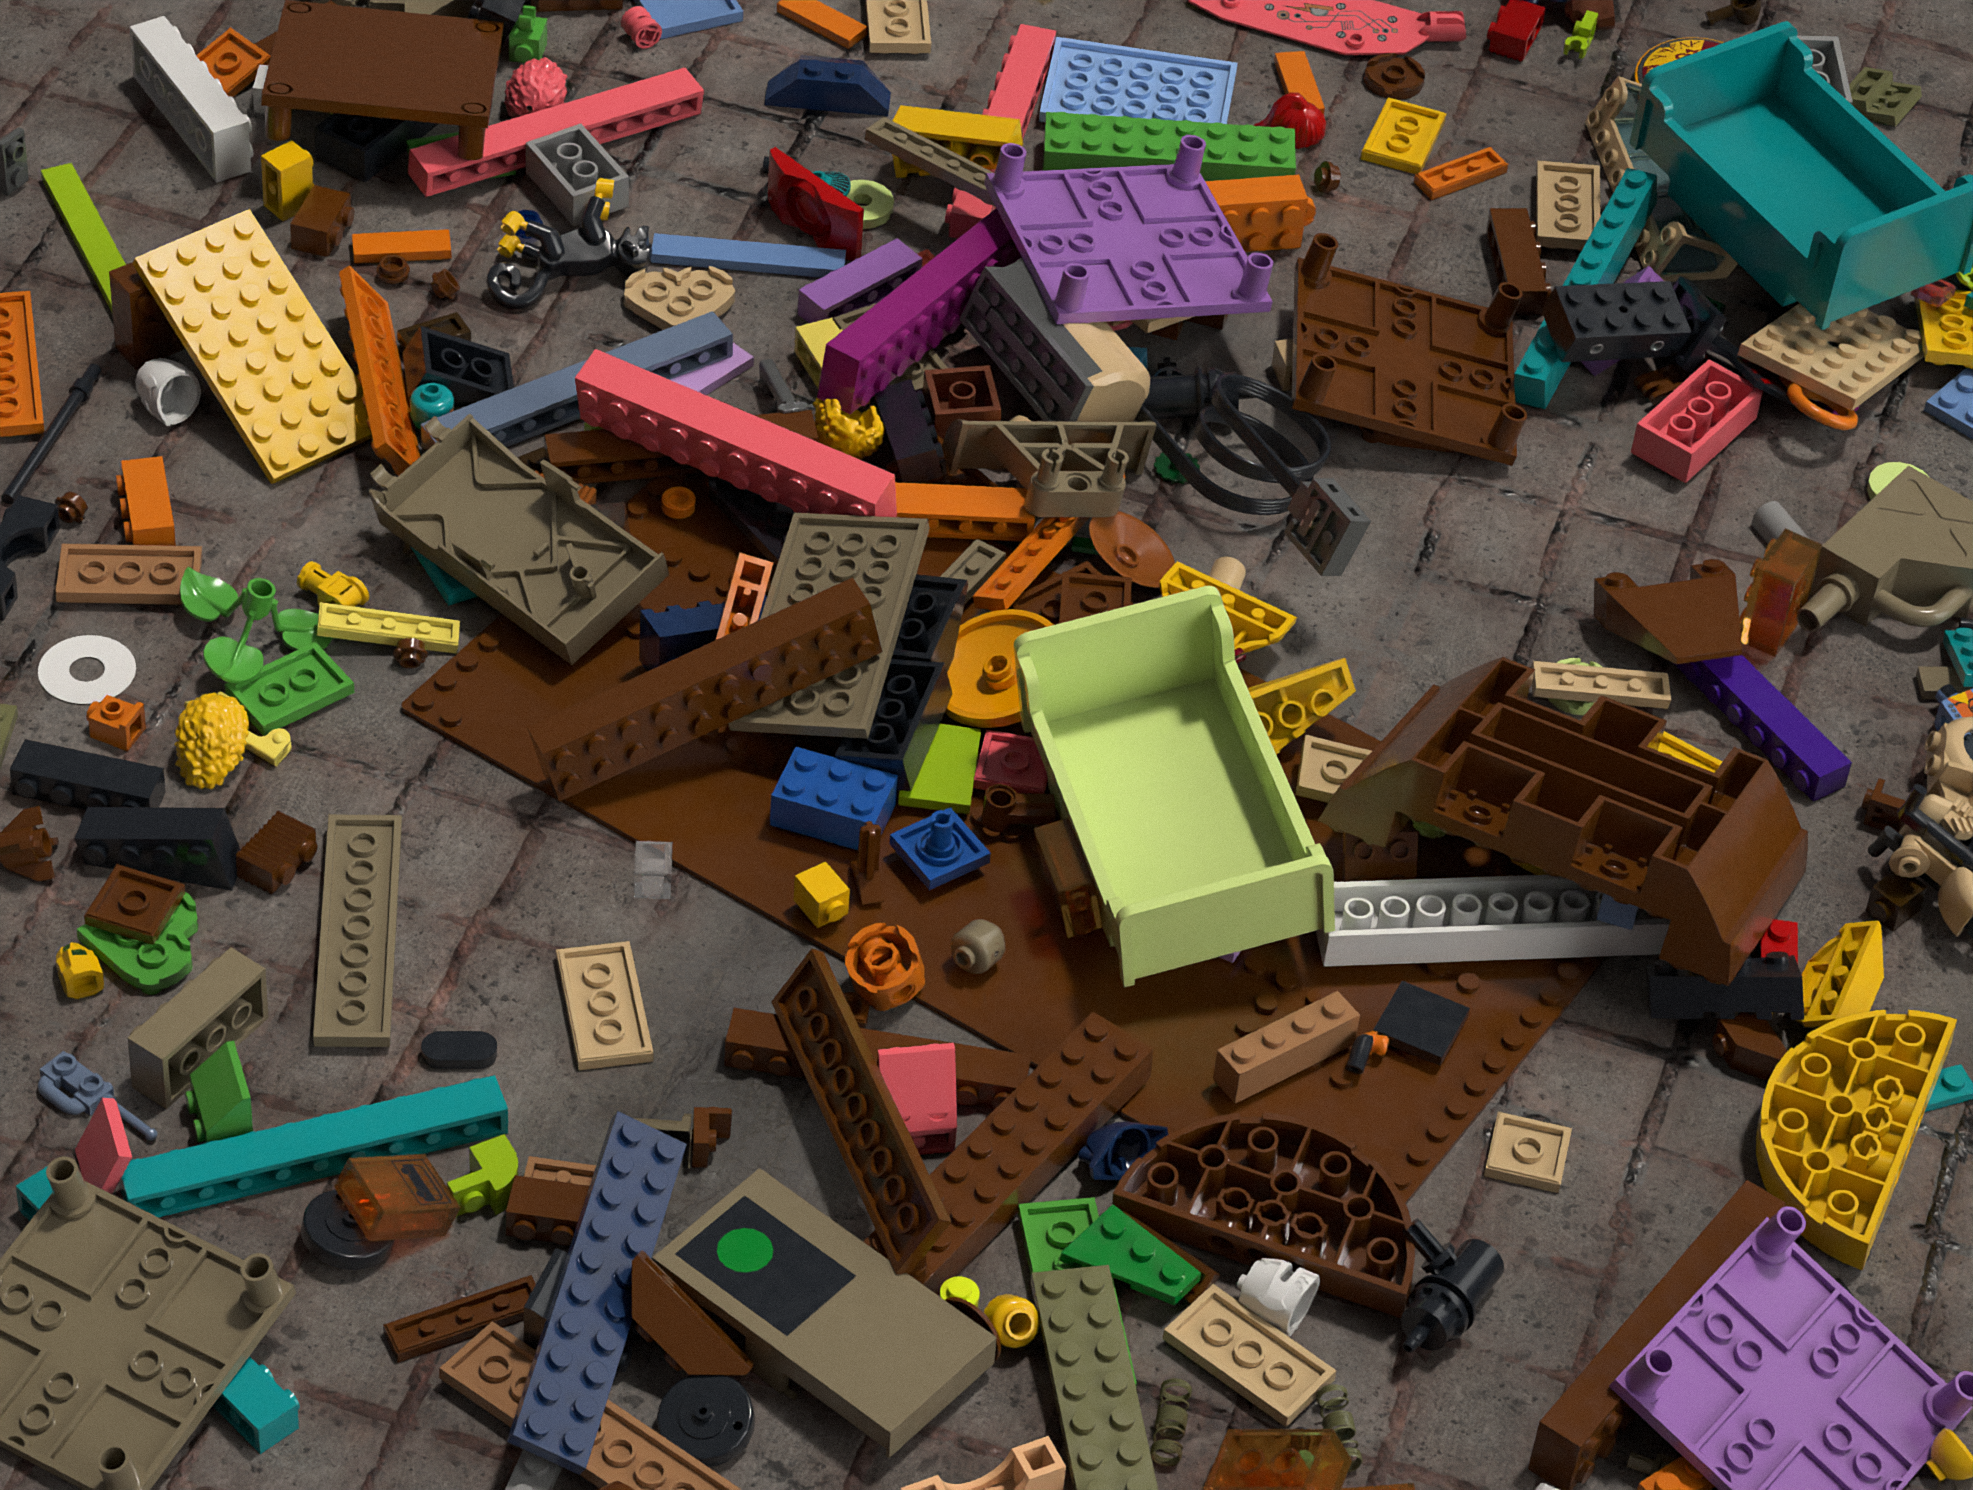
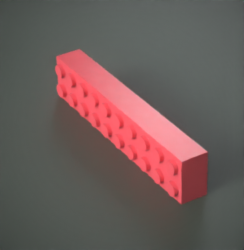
M597 349L593 351L575 377L580 419L590 426L606 429L621 439H629L639 443L649 451L660 452L673 458V460L680 464L693 466L702 470L708 476L719 477L732 483L739 489H747L759 494L769 502H777L787 506L796 513L878 517L897 516L895 474Z

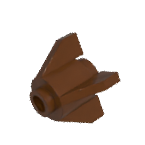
M40 806L23 809L0 832V864L2 863L7 870L36 881L55 878L52 861L43 862L45 857L51 856L52 846L59 844L58 837L50 838L45 828L38 829L36 827L43 824Z

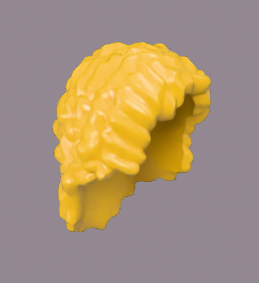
M816 398L815 402H813V406L816 408L814 416L816 418L815 426L819 443L859 460L863 459L864 456H871L872 452H876L878 446L883 443L885 426L880 416L877 415L875 406H870V409L863 413L855 410L850 415L840 410L841 405L837 399H825V401Z
M215 692L205 693L195 700H190L178 718L179 723L175 730V736L178 741L174 744L177 747L176 755L178 760L175 765L181 768L180 775L185 778L187 786L193 785L199 789H213L216 784L219 786L223 785L224 778L228 772L233 771L239 761H243L242 754L245 752V745H247L245 739L249 735V720L247 711L244 710V706L240 705L236 698L225 697Z

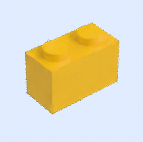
M292 140L261 155L263 205L282 221L296 215L314 186L312 173L313 158L307 150L302 149Z

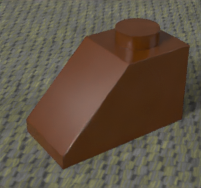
M1740 1012V1015L1734 1019L1719 1018L1715 1035L1712 1039L1715 1052L1725 1059L1731 1069L1766 1081L1769 1080L1776 1065L1787 1052V1049L1768 1021L1757 1019V1015H1752L1748 1012Z

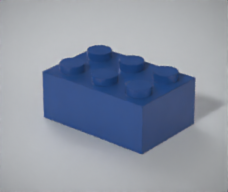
M795 747L771 795L770 825L858 850L859 830L865 825V822L872 821L873 824L879 825L882 835L896 805L898 775Z

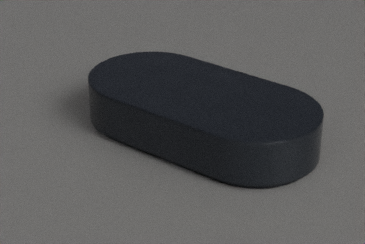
M437 1031L428 1034L421 1043V1056L423 1061L432 1068L481 1069L495 1062L497 1058V1041L491 1034L483 1031Z

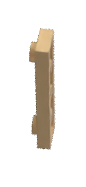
M1533 661L1531 668L1535 669L1531 683L1533 697L1596 702L1602 695L1625 705L1668 709L1671 702L1668 673Z

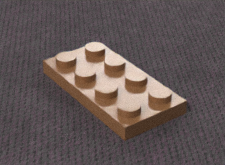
M62 544L55 592L56 602L182 605L180 600V584L187 567L201 573L202 546Z

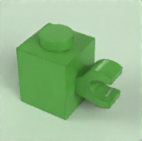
M523 5V15L519 14L517 22L509 35V61L525 63L534 58L540 60L547 45V18L536 17V7Z

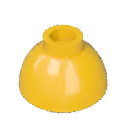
M1942 1429L1935 1437L1931 1446V1459L1925 1464L1939 1482L1945 1478L1956 1481L1972 1478V1454L1952 1430Z

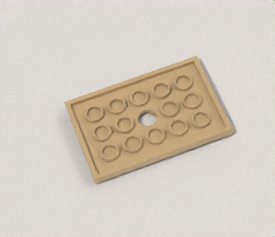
M1800 303L1741 343L1737 354L1851 411L1924 357L1921 332L1914 329H1906L1896 324V321L1891 317L1879 316L1865 308L1832 321L1829 328L1821 330L1815 324L1816 318ZM1828 342H1836L1838 348L1833 347Z

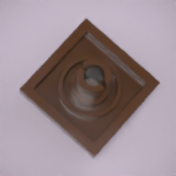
M1402 828L1385 848L1368 845L1359 837L1343 833L1342 882L1417 879L1418 831L1416 828Z

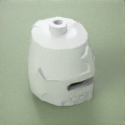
M164 358L145 362L139 369L135 380L136 390L141 397V402L152 416H155L166 426L180 423L191 416L199 403L201 395L199 381L191 370L179 362Z
M1262 1258L1261 1261L1257 1260L1253 1264L1247 1275L1242 1274L1237 1282V1289L1241 1290L1239 1302L1285 1335L1291 1336L1302 1322L1312 1304L1320 1284V1276L1301 1267L1294 1273L1292 1264L1279 1259Z

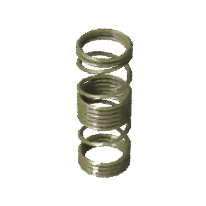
M1170 1378L1163 1381L1159 1397L1161 1402L1157 1408L1156 1431L1153 1434L1154 1443L1151 1445L1150 1454L1152 1460L1161 1466H1174L1179 1464L1182 1459L1183 1446L1179 1442L1168 1439L1156 1441L1157 1433L1170 1439H1181L1185 1436L1188 1414L1185 1410L1190 1406L1186 1400L1191 1397L1192 1387L1186 1381L1178 1378ZM1172 1386H1181L1188 1393L1183 1396H1176L1167 1393L1165 1389ZM1169 1400L1185 1402L1187 1406L1186 1408H1181L1175 1405H1167L1165 1402ZM1161 1449L1168 1453H1177L1178 1456L1175 1458H1165L1156 1454L1155 1451Z
M1330 1384L1322 1387L1317 1392L1316 1399L1318 1404L1322 1406L1320 1416L1323 1419L1322 1426L1326 1444L1331 1449L1329 1454L1331 1467L1336 1472L1348 1473L1361 1466L1363 1462L1362 1455L1356 1449L1359 1446L1358 1441L1350 1440L1356 1434L1352 1413L1338 1410L1329 1413L1325 1417L1323 1415L1324 1408L1337 1410L1349 1404L1347 1389L1342 1385ZM1339 1390L1344 1392L1342 1397H1335L1328 1401L1320 1399L1323 1394L1329 1391ZM1345 1400L1347 1401L1346 1404H1344V1405H1342V1406H1340V1407H1327V1406L1339 1405V1404H1341L1342 1402H1344ZM1345 1425V1426H1340V1427H1338V1428L1333 1429V1427H1335V1426ZM1329 1441H1330V1442H1333V1443H1338V1444H1336L1334 1447H1332V1446H1330ZM1343 1443H1356V1446L1354 1448L1348 1447L1339 1450L1335 1449L1337 1446ZM1345 1456L1357 1457V1459L1348 1463L1336 1462V1460Z

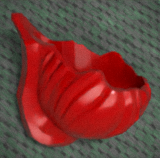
M1290 92L1274 102L1266 118L1255 123L1253 126L1295 129V148L1300 149L1315 145L1324 138L1326 120L1323 113L1314 104L1308 102L1300 93Z

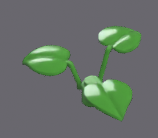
M187 567L180 584V600L184 609L191 616L202 621L211 622L216 620L220 614L223 617H229L241 604L247 616L239 643L229 637H217L211 639L205 646L203 659L206 666L217 678H221L223 681L244 683L254 679L260 673L264 660L262 652L255 647L245 644L253 621L261 620L270 611L274 629L278 632H283V643L294 651L313 642H316L324 650L334 638L316 636L317 613L302 609H286L278 614V600L274 599L276 589L269 580L263 578L250 580L247 588H243L241 595L238 597L236 590L220 579L201 574L190 567Z

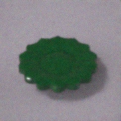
M1163 452L1159 457H1156L1154 469L1156 474L1161 476L1163 480L1170 481L1172 484L1188 482ZM1185 453L1189 457V459L1195 464V466L1200 470V465L1197 464L1198 460L1196 458H1192V455L1190 453Z

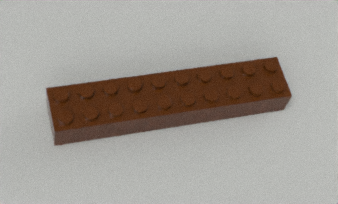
M852 577L528 726L527 729L543 775L560 802L883 652L871 605Z
M1092 1012L930 1174L951 1223L910 1273V1276L938 1295L942 1284L947 1279L956 1277L1017 1215L1018 1204L1028 1203L1087 1143L1088 1136L1101 1128L1151 1077L1153 1048L1097 1013ZM875 1229L863 1242L889 1260Z
M1748 1180L1743 1183L1539 1421L1528 1466L1530 1471L1560 1490H1572L1578 1482L1582 1485L1586 1483L1595 1468L1594 1463L1599 1457L1605 1459L1610 1454L1616 1443L1617 1435L1620 1432L1626 1434L1637 1418V1412L1617 1395L1609 1385L1766 1217L1771 1219L1782 1207H1786V1202Z

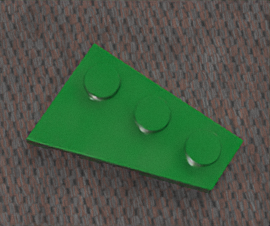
M1113 1204L1061 1252L1060 1261L1072 1266L1075 1263L1085 1267L1109 1265L1111 1277L1129 1283L1133 1290L1172 1305L1179 1302L1200 1281L1201 1272Z

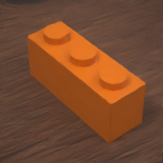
M163 457L122 460V475H116L118 496L125 495V498L119 499L122 519H129V521L123 522L125 541L132 542L133 545L176 546L174 521Z

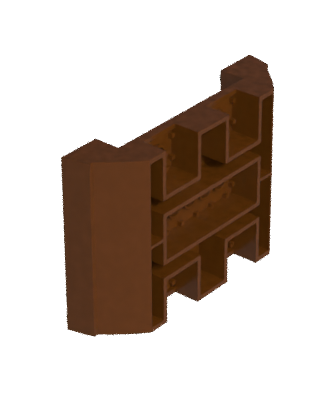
M1504 657L1480 665L1440 687L1433 684L1339 786L1318 820L1329 825L1336 832L1349 833L1361 838L1368 845L1384 848L1410 819L1416 822H1426L1439 827L1441 831L1448 835H1459L1474 841L1477 846L1483 849H1494L1504 853L1515 862L1529 863L1539 867L1550 876L1564 877L1574 881L1585 890L1599 891L1611 896L1618 903L1631 904L1646 910L1653 917L1669 919L1671 921L1659 959L1667 961L1676 969L1692 971L1702 975L1711 983L1724 984L1726 986H1729L1806 872L1808 853V831L1801 828L1794 808L1767 759L1733 747L1715 773L1658 751L1667 720L1602 695L1581 720L1527 700L1535 669Z

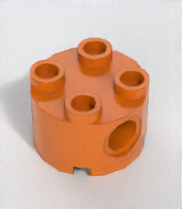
M875 923L862 928L852 937L848 944L847 957L845 955V965L856 993L868 1001L876 1010L886 1011L905 1004L918 991L923 989L925 985V967L914 937L905 928L898 925L894 927L887 926L886 923Z

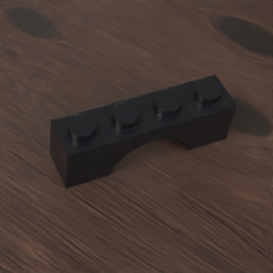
M18 495L13 505L7 507L0 524V620L2 621L5 620L18 598L15 572L7 566L23 555L46 552L60 530L57 504Z

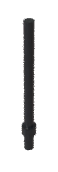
M90 364L82 377L77 378L70 387V395L2 494L1 499L5 503H14L79 404L85 402L92 393V385L101 373V368L97 364Z

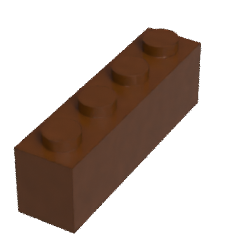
M1490 208L1486 237L1498 286L1502 282H1510L1522 290L1523 296L1514 316L1542 315L1541 310L1551 294V285L1545 281L1546 265L1545 262L1540 261L1541 245L1540 242L1535 241V222L1530 221L1527 208Z

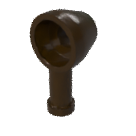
M1731 0L1730 5L1711 12L1710 10L1705 12L1709 26L1732 16H1736L1741 24L1750 25L1759 18L1761 0Z

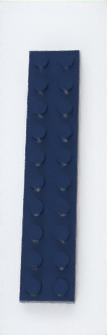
M619 1111L611 1119L507 1442L579 1475L587 1467L633 1319L632 1260L641 1250L652 1258L687 1145Z

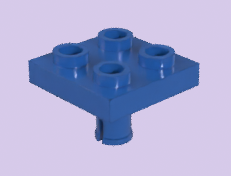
M951 807L936 811L932 816L890 834L889 844L929 890L990 863L991 853Z

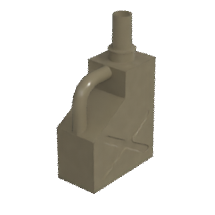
M1910 466L1906 467L1822 545L1809 593L1812 598L1796 614L1799 625L1808 632H1815L1837 612L1842 613L1864 627H1867L1881 612L1899 622L1917 627L1939 625L1951 617L1967 618L1973 612V501Z

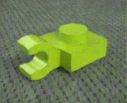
M1587 10L1582 21H1576L1572 36L1565 40L1563 54L1567 55L1569 50L1574 49V51L1579 52L1580 59L1586 56L1594 38L1598 13Z

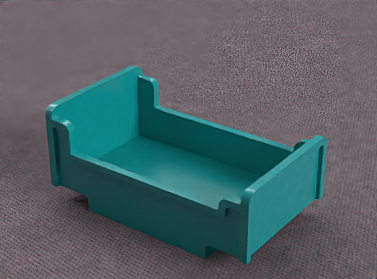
M1784 21L1651 69L1645 75L1642 82L1629 144L1635 150L1641 149L1669 176L1670 183L1667 195L1782 307L1798 301L1816 318L1815 324L1821 330L1830 327L1832 321L1955 273L1960 272L1965 275L1971 272L1973 266V175L1966 174L1957 178L1953 189L1945 191L1812 68L1813 54L1810 48L1797 37L1798 31L1790 22Z

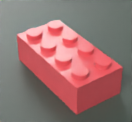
M1708 359L1637 423L1631 453L1680 481L1687 483L1757 418L1763 391L1754 387L1743 377Z

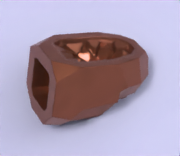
M1570 0L1565 6V16L1574 24L1577 20L1582 21L1588 10L1598 13L1595 30L1615 28L1613 0Z

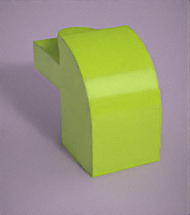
M503 1134L470 1146V1174L447 1182V1196L452 1202L447 1203V1207L453 1217L467 1212H475L488 1204L496 1215L507 1209L515 1175L518 1176V1157L506 1135Z

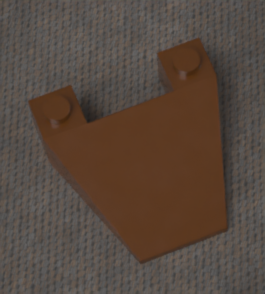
M1708 559L1703 561V564L1690 565V580L1641 587L1627 574L1620 572L1609 573L1606 577L1594 578V617L1605 629L1675 664L1742 655L1736 575L1723 561Z

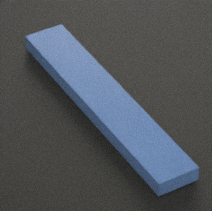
M654 233L651 263L705 268L713 266L718 269L822 278L830 272L845 266L846 250Z

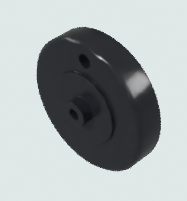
M352 1189L331 1190L315 1197L306 1207L301 1224V1236L307 1249L320 1261L330 1266L347 1270L367 1269L383 1262L390 1255L397 1235V1223L391 1210L378 1198Z
M689 1375L675 1383L664 1395L658 1408L657 1427L659 1434L707 1467H714L730 1461L747 1446L754 1432L755 1412L747 1391L728 1375Z

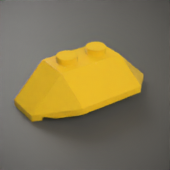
M1178 561L1163 576L1159 583L1162 597L1203 586L1216 587L1232 624L1234 650L1241 648L1244 651L1241 654L1280 642L1296 623L1297 617Z
M1879 920L1846 923L1838 931V936L1824 944L1808 960L1802 973L1804 1020H1796L1804 1027L1819 1028L1839 1018L1870 1011L1884 979L1882 930Z

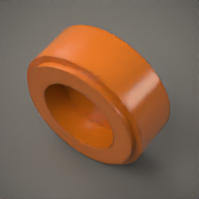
M672 487L662 494L661 508L667 516L682 519L694 513L696 497L691 490L685 487Z

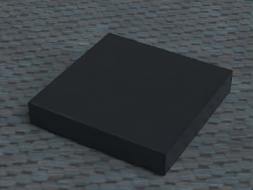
M1401 981L1373 1031H1378V1035L1387 1036L1390 1046L1441 1066L1466 1022L1470 1008Z

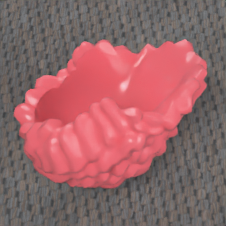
M546 57L540 60L534 58L526 61L524 65H520L519 68L513 71L512 78L506 82L504 104L506 105L508 116L513 119L564 104L565 96L568 92L565 87L567 75L563 74V71L557 67L555 62Z

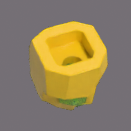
M73 942L60 948L56 955V967L61 985L67 997L80 999L95 995L104 989L103 972L93 950H88L84 946Z

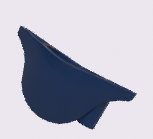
M1115 1122L1106 1125L1088 1136V1147H1083L1079 1151V1160L1089 1164L1090 1174L1094 1180H1120L1138 1157L1143 1158L1156 1147V1142L1168 1135V1128L1135 1122Z

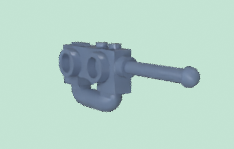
M62 1051L39 1069L40 1079L37 1086L39 1093L67 1114L77 1115L85 1112L91 1116L94 1114L102 1098H114L116 1101L112 1084L103 1081L99 1074L91 1072L69 1053ZM62 1086L73 1094L74 1098L68 1097L59 1088ZM117 1103L123 1120L145 1135L147 1140L157 1138L158 1133L155 1128H150Z

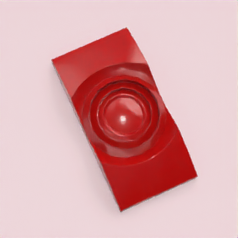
M778 148L770 149L767 199L783 224L800 228L803 232L812 235L818 248L846 250V259L851 261L860 258L864 209Z

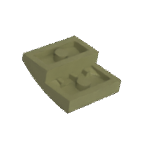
M1864 67L1849 84L1853 101L1852 105L1862 115L1874 122L1894 127L1897 126L1922 97L1921 86L1893 82V72Z

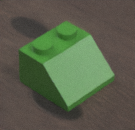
M234 1040L228 1041L190 1074L191 1090L185 1091V1099L189 1114L196 1113L197 1120H193L197 1143L204 1142L206 1144L210 1141L227 1139L253 1131L251 1097Z

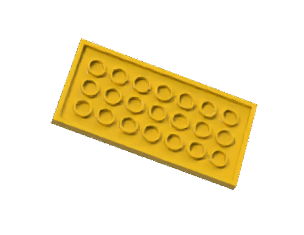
M250 209L134 259L133 266L271 484L373 438L366 422L368 413L362 402L364 393L361 384Z

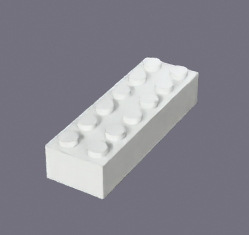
M165 16L130 26L133 77L215 182H221L251 172L250 158L253 157V149L249 141V133L252 132L249 117L240 112L232 96L228 97L220 81L217 78L214 79L209 73L206 63L197 58L191 44H186L181 38L178 28L172 26Z

